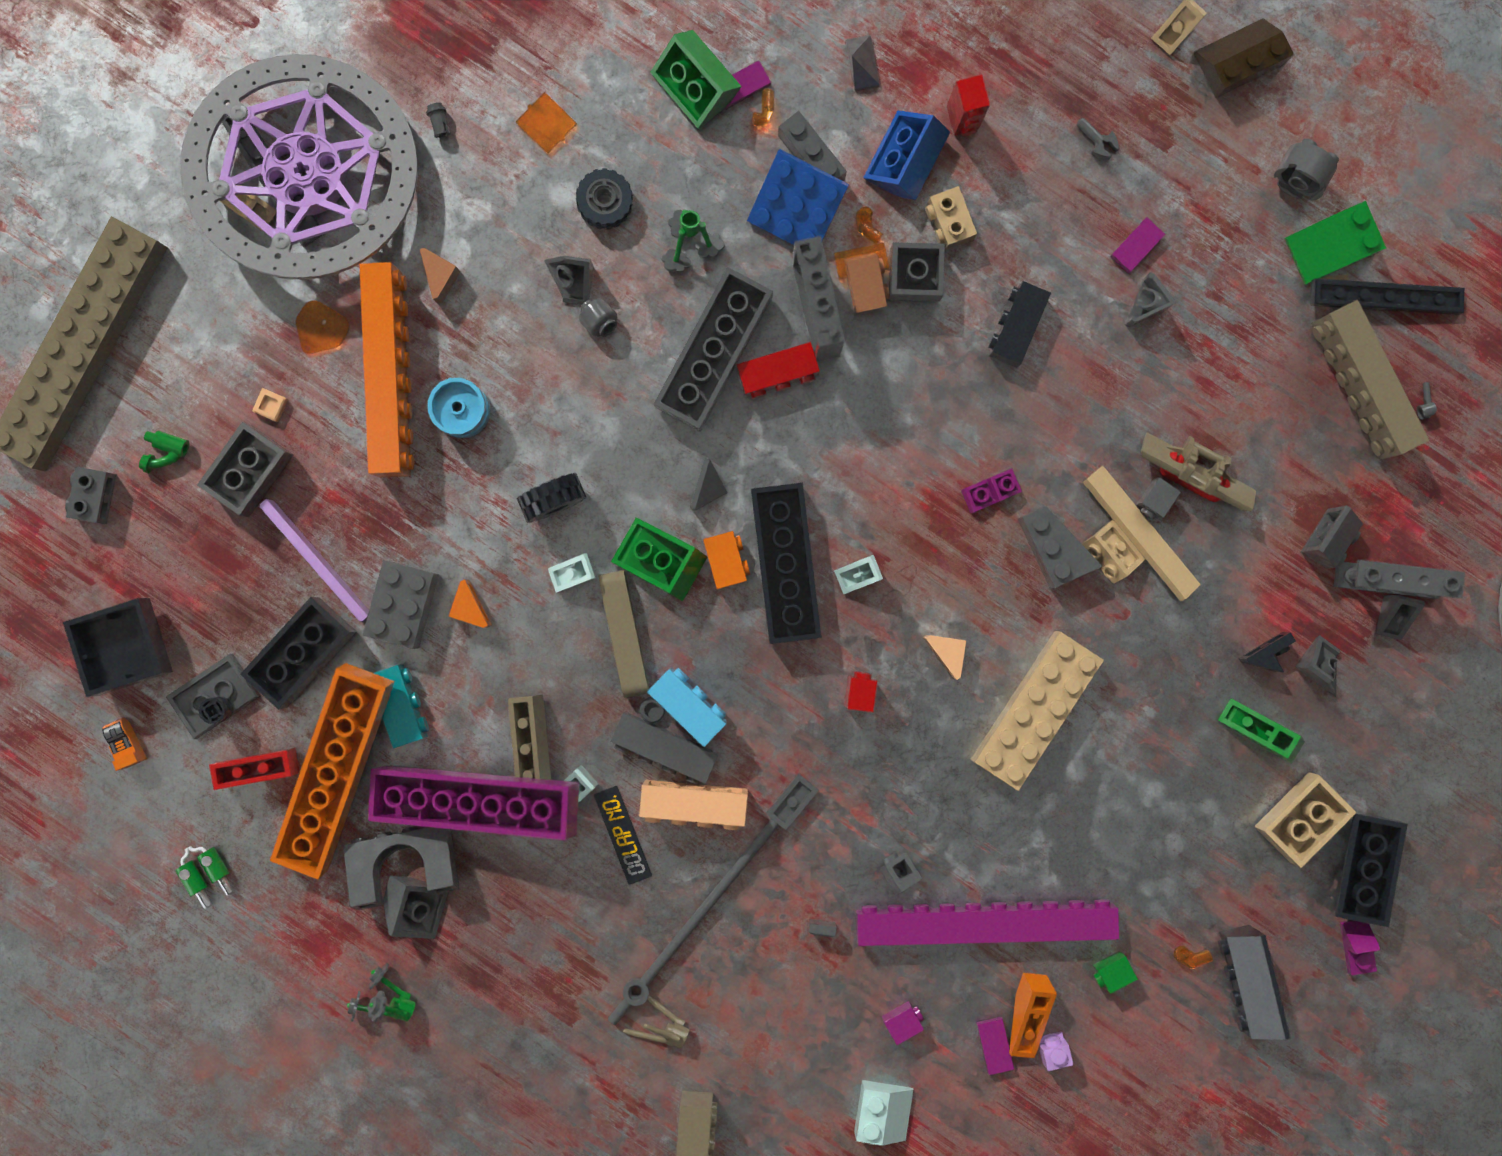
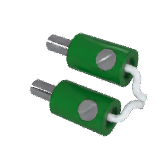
M192 846L184 849L186 853L181 858V866L174 871L190 897L196 895L204 909L212 905L204 891L208 885L193 860L185 864V859L189 856L190 851L203 852L197 856V859L212 884L218 882L226 896L234 892L226 878L230 872L215 847L206 850L203 847L192 848Z

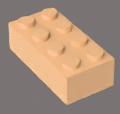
M645 780L642 784L639 817H645V821L651 823H660L661 819H669L671 824L687 825V821L697 822L699 827L711 828L713 824H724V829L739 830V826H745L748 789Z

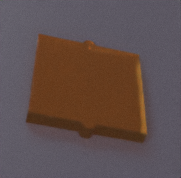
M545 92L532 105L529 104L527 106L528 109L515 121L547 154L560 141H565V136L577 125Z

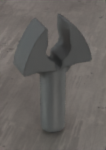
M1081 118L1077 122V126L1095 143V149L1091 152L1093 156L1101 159H1110L1112 157L1104 149V144L1110 145L1115 152L1118 151V140L1113 131L1109 135H1101L1085 118Z

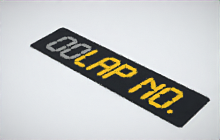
M613 786L594 794L628 885L651 877L652 873L618 786Z

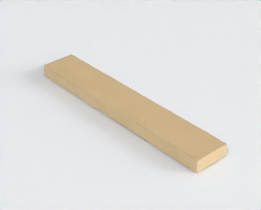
M1101 466L1083 481L1088 490L1180 601L1187 599L1201 584L1105 467Z

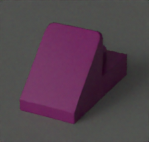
M1354 920L1340 922L1348 974L1358 975L1377 972L1374 951H1379L1380 946L1369 923Z

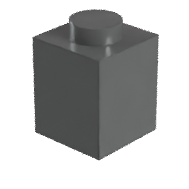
M1159 477L1152 480L1136 505L1141 508L1140 512L1149 519L1164 518L1181 492Z

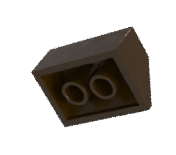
M1262 18L1196 50L1194 55L1215 98H1218L1284 66L1294 56V53L1283 31Z

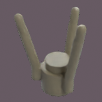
M649 995L647 1000L671 1019L674 1024L668 1023L665 1030L648 1024L643 1025L644 1029L661 1036L630 1029H623V1033L665 1043L671 1047L677 1046L682 1048L689 1033V1028L683 1026L685 1021L676 1017Z

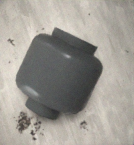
M602 298L589 299L581 306L579 320L591 335L606 337L617 326V313Z

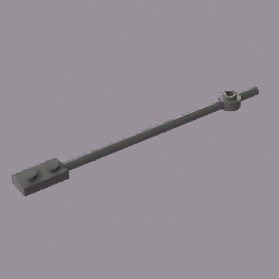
M798 773L766 812L772 819L644 975L641 978H632L627 981L623 989L624 999L608 1017L610 1023L616 1025L632 1005L639 1006L646 1002L650 991L649 984L779 825L787 830L819 791L818 788ZM639 987L641 993L634 994L632 988Z

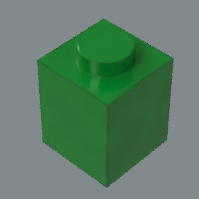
M1121 951L1093 964L1097 972L1093 974L1096 983L1100 989L1104 987L1110 994L1138 980L1127 957Z

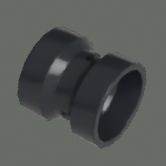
M220 696L205 699L199 707L200 718L208 724L227 721L233 713L231 701Z

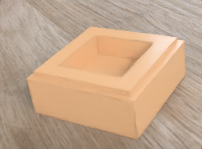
M262 388L252 412L279 422L288 399Z

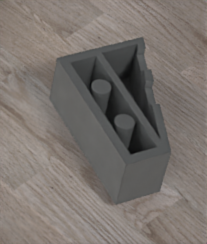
M1047 506L1018 518L1049 588H1057L1102 567Z

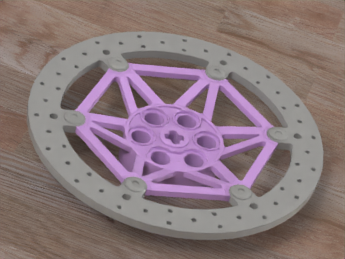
M293 54L267 58L249 64L225 78L212 89L201 102L188 125L182 145L180 172L185 199L191 214L208 239L220 251L244 267L261 274L285 279H315L335 275L363 263L390 241L405 220L411 207L418 178V160L413 135L404 114L391 95L379 83L362 71L341 61L322 56ZM290 81H309L308 89L248 107L241 103L243 99L254 92L274 84ZM333 86L341 89L362 102L377 118L383 130L373 134L328 95L329 87ZM306 100L294 131L290 134L283 133L255 116ZM324 105L330 107L359 132L363 138L330 144L326 138ZM314 106L316 109L317 134L304 132ZM225 117H229L233 121L221 174L219 180L209 182L208 157L210 147L218 127ZM251 124L277 140L269 148H265ZM244 129L264 158L263 163L230 177L240 133ZM308 147H315L311 153L304 152ZM362 148L342 164L338 156L339 152ZM389 150L392 157V174L389 189L379 211L375 216H372L367 212L379 155ZM290 154L287 160H279L282 155ZM370 155L360 201L357 204L345 188V173L366 156ZM328 163L335 164L330 170L323 169ZM306 172L307 175L302 176L301 173ZM259 176H263L265 183L264 188L238 186ZM284 178L282 184L274 185L276 179ZM322 187L329 188L325 194H318L319 189ZM236 195L272 196L277 202L276 228L273 229L238 199ZM296 195H304L301 201H293ZM342 196L350 209L335 203ZM227 199V201L271 237L270 248L256 244L236 231L222 216L216 203ZM287 210L296 215L285 228ZM330 210L345 216L343 219L294 233L306 215H315ZM353 225L360 230L359 233L349 240L329 249L309 253H290L292 244Z

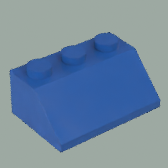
M897 110L863 178L897 197L916 200L950 131L934 115Z

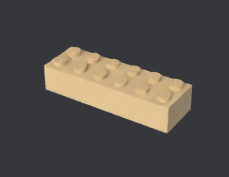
M1054 631L971 760L1019 791L1104 660L1061 631Z

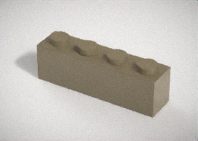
M543 694L508 698L515 777L551 780Z

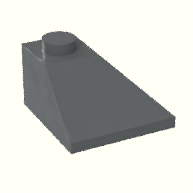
M390 876L383 898L389 935L394 937L435 939L448 892L432 894L427 890V883L425 881L410 877Z

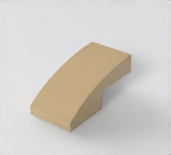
M236 195L238 199L267 224H270L277 214L276 209L256 195ZM227 199L220 201L225 206L230 208L232 211H234L242 218L250 222L252 225L260 229L255 223H253L248 217H246L241 211H239L233 204L227 201Z

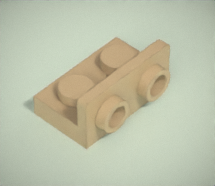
M1114 520L1109 521L1096 534L1082 543L1102 565L1100 567L1112 583L1127 577L1145 560Z

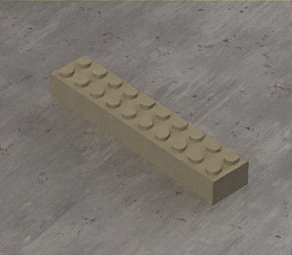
M112 216L110 217L0 418V452L32 469L47 470L168 247Z

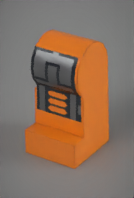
M123 717L103 726V736L109 744L114 758L112 763L116 771L147 760L134 729L126 718Z

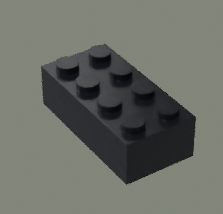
M310 597L240 675L278 710L288 708L357 631L320 597Z

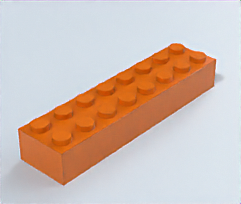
M391 262L361 263L359 265L368 474L380 478L411 476V470H414L415 462L414 456L410 455V444H413V431L409 429V419H412L411 403H408V393H411V380L407 378L406 369L410 367L409 352H406L405 342H409V330L405 326L404 317L408 316V305L403 297V291L407 290L406 276Z
M348 663L336 668L270 858L271 862L318 880L329 870L395 681Z

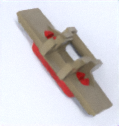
M1146 433L1140 454H1142L1144 459L1159 466L1160 473L1164 477L1211 502L1223 500L1242 511L1251 512L1253 510L1256 490L1228 474L1226 470L1231 465V457L1219 455L1195 442L1191 436L1186 439L1182 448ZM1198 455L1215 465L1207 470L1196 464Z

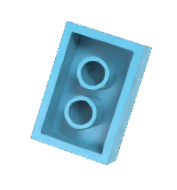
M671 667L647 692L705 747L726 725V713L716 703L711 706L705 700L708 695L698 686L693 688L687 682L689 677L679 667L676 670Z

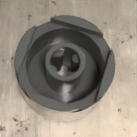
M1303 139L1301 143H1295L1289 147L1274 173V179L1278 177L1277 185L1279 188L1295 198L1302 199L1304 195L1311 196L1309 200H1317L1322 197L1335 174L1339 158L1334 153L1327 152L1318 147L1315 141Z

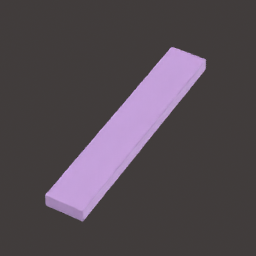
M265 499L260 504V508L358 621L366 622L369 609L275 501Z

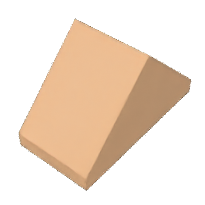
M932 635L923 637L952 678L958 680L962 673L966 641Z

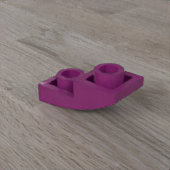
M1011 468L964 488L961 492L970 513H973L1021 493L1022 490Z

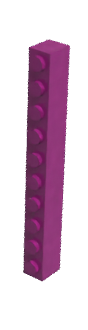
M1103 899L1095 900L1094 904H1084V901L1071 900L1068 905H1059L1057 901H1043V905H1033L1032 902L1021 901L1017 902V906H1007L1005 902H993L991 906L981 907L980 903H966L965 907H955V904L943 903L939 904V908H929L928 904L913 905L914 908L903 909V905H888V909H877L875 905L862 906V910H856L858 946L1119 940L1118 908L1113 903H1110V900Z

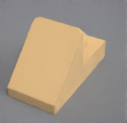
M1183 0L1154 34L1152 39L1171 55L1207 13L1193 0Z

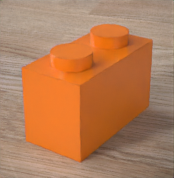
M731 531L703 539L717 590L747 581L746 576L750 575L747 560L741 561L739 551L744 550L740 535L734 536V532Z

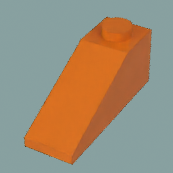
M1024 972L1022 974L1015 996L1009 1049L1010 1056L1035 1058L1057 995L1047 975Z

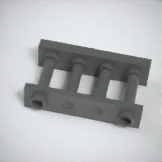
M1358 560L1357 563L1343 562L1340 566H1336L1334 587L1430 599H1440V596L1463 599L1465 572Z

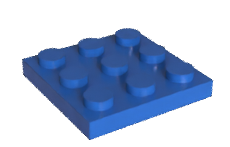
M779 149L747 221L793 245L796 241L821 236L823 241L850 184Z

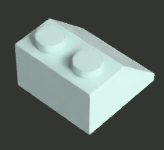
M862 1080L854 1129L856 1141L876 1145L906 1141L914 1089Z

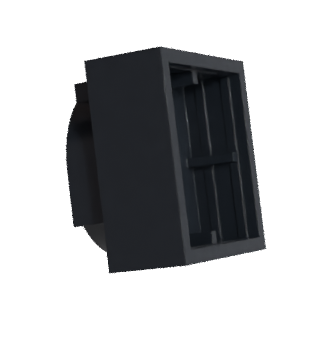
M136 598L63 622L86 697L100 696L173 672L150 598Z

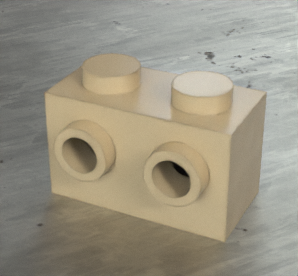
M959 186L929 198L928 206L925 207L926 213L930 221L934 220L937 228L934 231L938 244H945V251L975 239L977 232Z

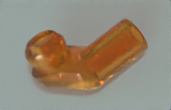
M764 89L762 91V112L753 113L752 124L754 126H761L762 128L769 123L775 109V93L772 89Z
M863 206L857 211L855 216L857 231L877 245L883 233L872 226V209L868 206Z
M1178 946L1174 950L1176 961L1190 969L1213 961L1208 949L1194 953L1187 949L1186 946Z

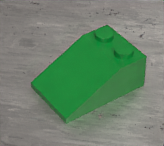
M1366 201L1284 238L1304 285L1312 282L1315 278L1320 279L1386 249V245Z
M636 517L611 562L683 602L708 557L697 548Z

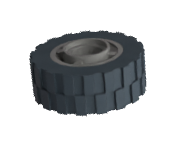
M602 168V170L595 169L590 174L587 173L585 178L579 182V187L576 190L577 208L583 220H586L591 226H596L597 229L618 227L620 223L627 220V216L632 210L633 194L630 184L622 174H618L615 170L611 171L607 170V168ZM603 194H607L612 198L607 204H602L597 199Z

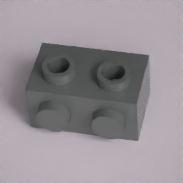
M75 467V472L72 473L70 478V485L72 487L70 497L65 504L66 518L107 524L116 474Z

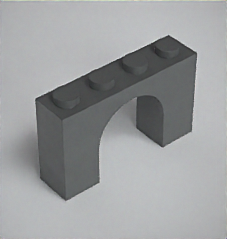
M408 827L402 829V833L394 835L391 832L380 833L375 839L356 838L351 840V844L343 845L350 907L355 910L383 905L380 881L381 868L385 860L392 853L401 849H414L422 856L427 890L429 892L439 894L460 889L452 829L435 827L418 829L417 827Z

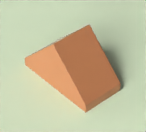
M422 248L420 253L432 298L437 304L443 303L461 271L447 260L426 248Z

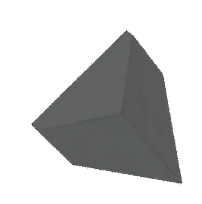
M560 256L544 260L563 297V302L583 305L584 302L589 300L594 272L591 259Z
M1150 272L1144 277L1125 325L1130 327L1161 314L1176 303L1155 274Z
M1319 635L1295 667L1336 697L1337 655L1340 653V650Z

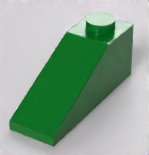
M1232 698L1218 719L1219 722L1291 764L1305 743L1302 736Z

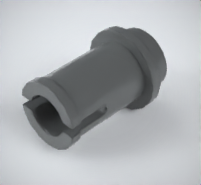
M440 102L429 104L426 115L430 116L434 137L443 138L449 136L450 130L445 117L446 108Z

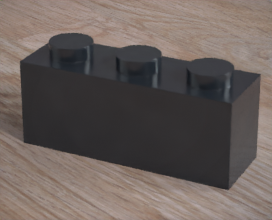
M1022 281L1018 287H1013L1008 301L1012 302L1009 310H1003L998 324L1002 325L998 334H993L988 348L992 349L990 357L1016 368L1022 364L1051 292L1025 281Z

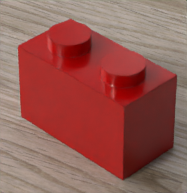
M855 671L854 676L848 675L844 703L847 709L874 712L877 680L871 678L872 674Z

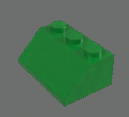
M694 30L674 34L650 71L698 129L725 109L742 87Z

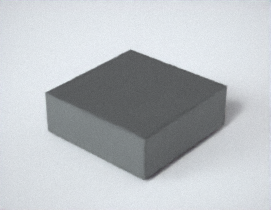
M809 920L808 928L810 934L827 937L835 936V922Z

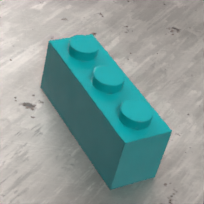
M399 664L375 672L374 674L395 681L382 716L393 749L428 737L426 733L429 731L427 720L424 716L421 717L418 707H421L419 696L416 692L413 693L410 685L413 682L410 670L405 668L404 664Z

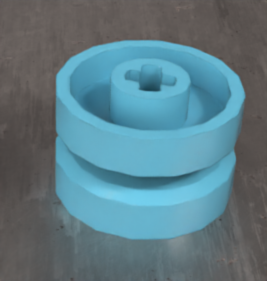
M449 378L440 382L431 391L428 399V413L432 422L441 431L456 438H469L479 434L487 425L490 417V403L486 394L473 382L463 378ZM462 404V409L456 412V409L459 408L458 405Z

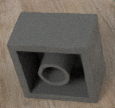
M893 242L890 248L889 300L940 302L944 296L945 244Z

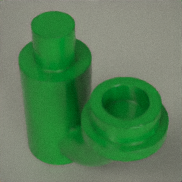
M159 430L156 433L147 431L144 435V441L152 443L153 448L168 452V454L158 459H155V456L152 454H144L140 459L139 468L145 473H150L152 469L165 467L177 462L187 454L190 445L189 440Z

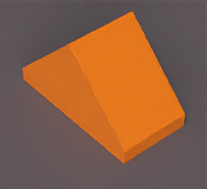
M464 579L460 581L448 617L482 628L492 626L470 580Z

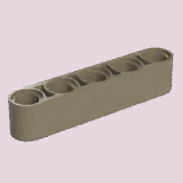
M620 570L599 575V583L623 697L625 699L649 694L647 692L649 690V683L625 571Z

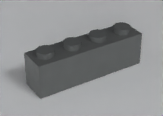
M627 712L622 714L610 741L615 744V749L626 754L629 751L639 754L638 759L648 764H652L653 761L662 764L661 769L668 773L676 775L678 771L686 775L685 780L699 785L700 782L706 784L719 754Z

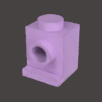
M1056 1032L1043 1035L1039 1044V1051L1042 1063L1047 1071L1073 1066L1070 1048L1063 1038V1033Z

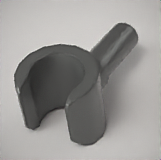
M1429 382L1423 383L1424 404L1417 406L1416 409L1417 416L1421 420L1430 418L1437 411L1435 403L1431 400Z

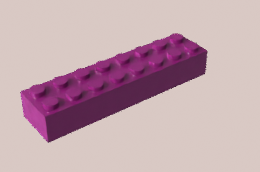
M385 765L371 769L368 821L567 840L577 835L579 782Z

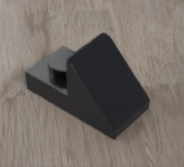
M1281 632L1239 657L1241 663L1283 673L1284 671L1274 654L1279 656L1289 651V645L1296 642L1291 632Z

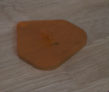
M316 300L307 302L295 320L301 348L306 354L339 347L349 332V322L343 315Z

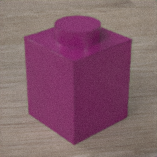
M909 1001L882 1016L884 1024L896 1045L924 1030L921 1024L925 1020L918 1006L912 1008Z

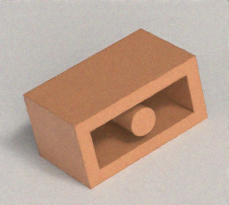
M875 253L844 259L853 310L859 313L886 307V299H890L887 283L883 284L881 274L885 273L883 259H878V255Z

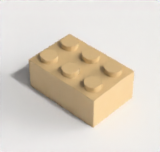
M1308 772L1254 827L1291 864L1302 868L1357 812L1320 775Z

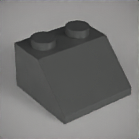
M1347 505L1329 508L1302 548L1301 553L1325 568H1336L1346 559L1347 553L1345 552L1350 544H1354L1360 537L1361 532L1359 530L1363 523Z

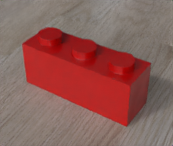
M982 74L958 80L954 85L946 106L954 135L962 134V136H969L976 133L989 109L990 102Z
M811 342L737 364V371L745 397L751 396L752 399L767 395L766 391L776 388L777 392L791 388V383L798 381L801 384L813 382L816 380L815 376H818L820 373Z
M296 748L209 764L213 790L284 778L300 773Z

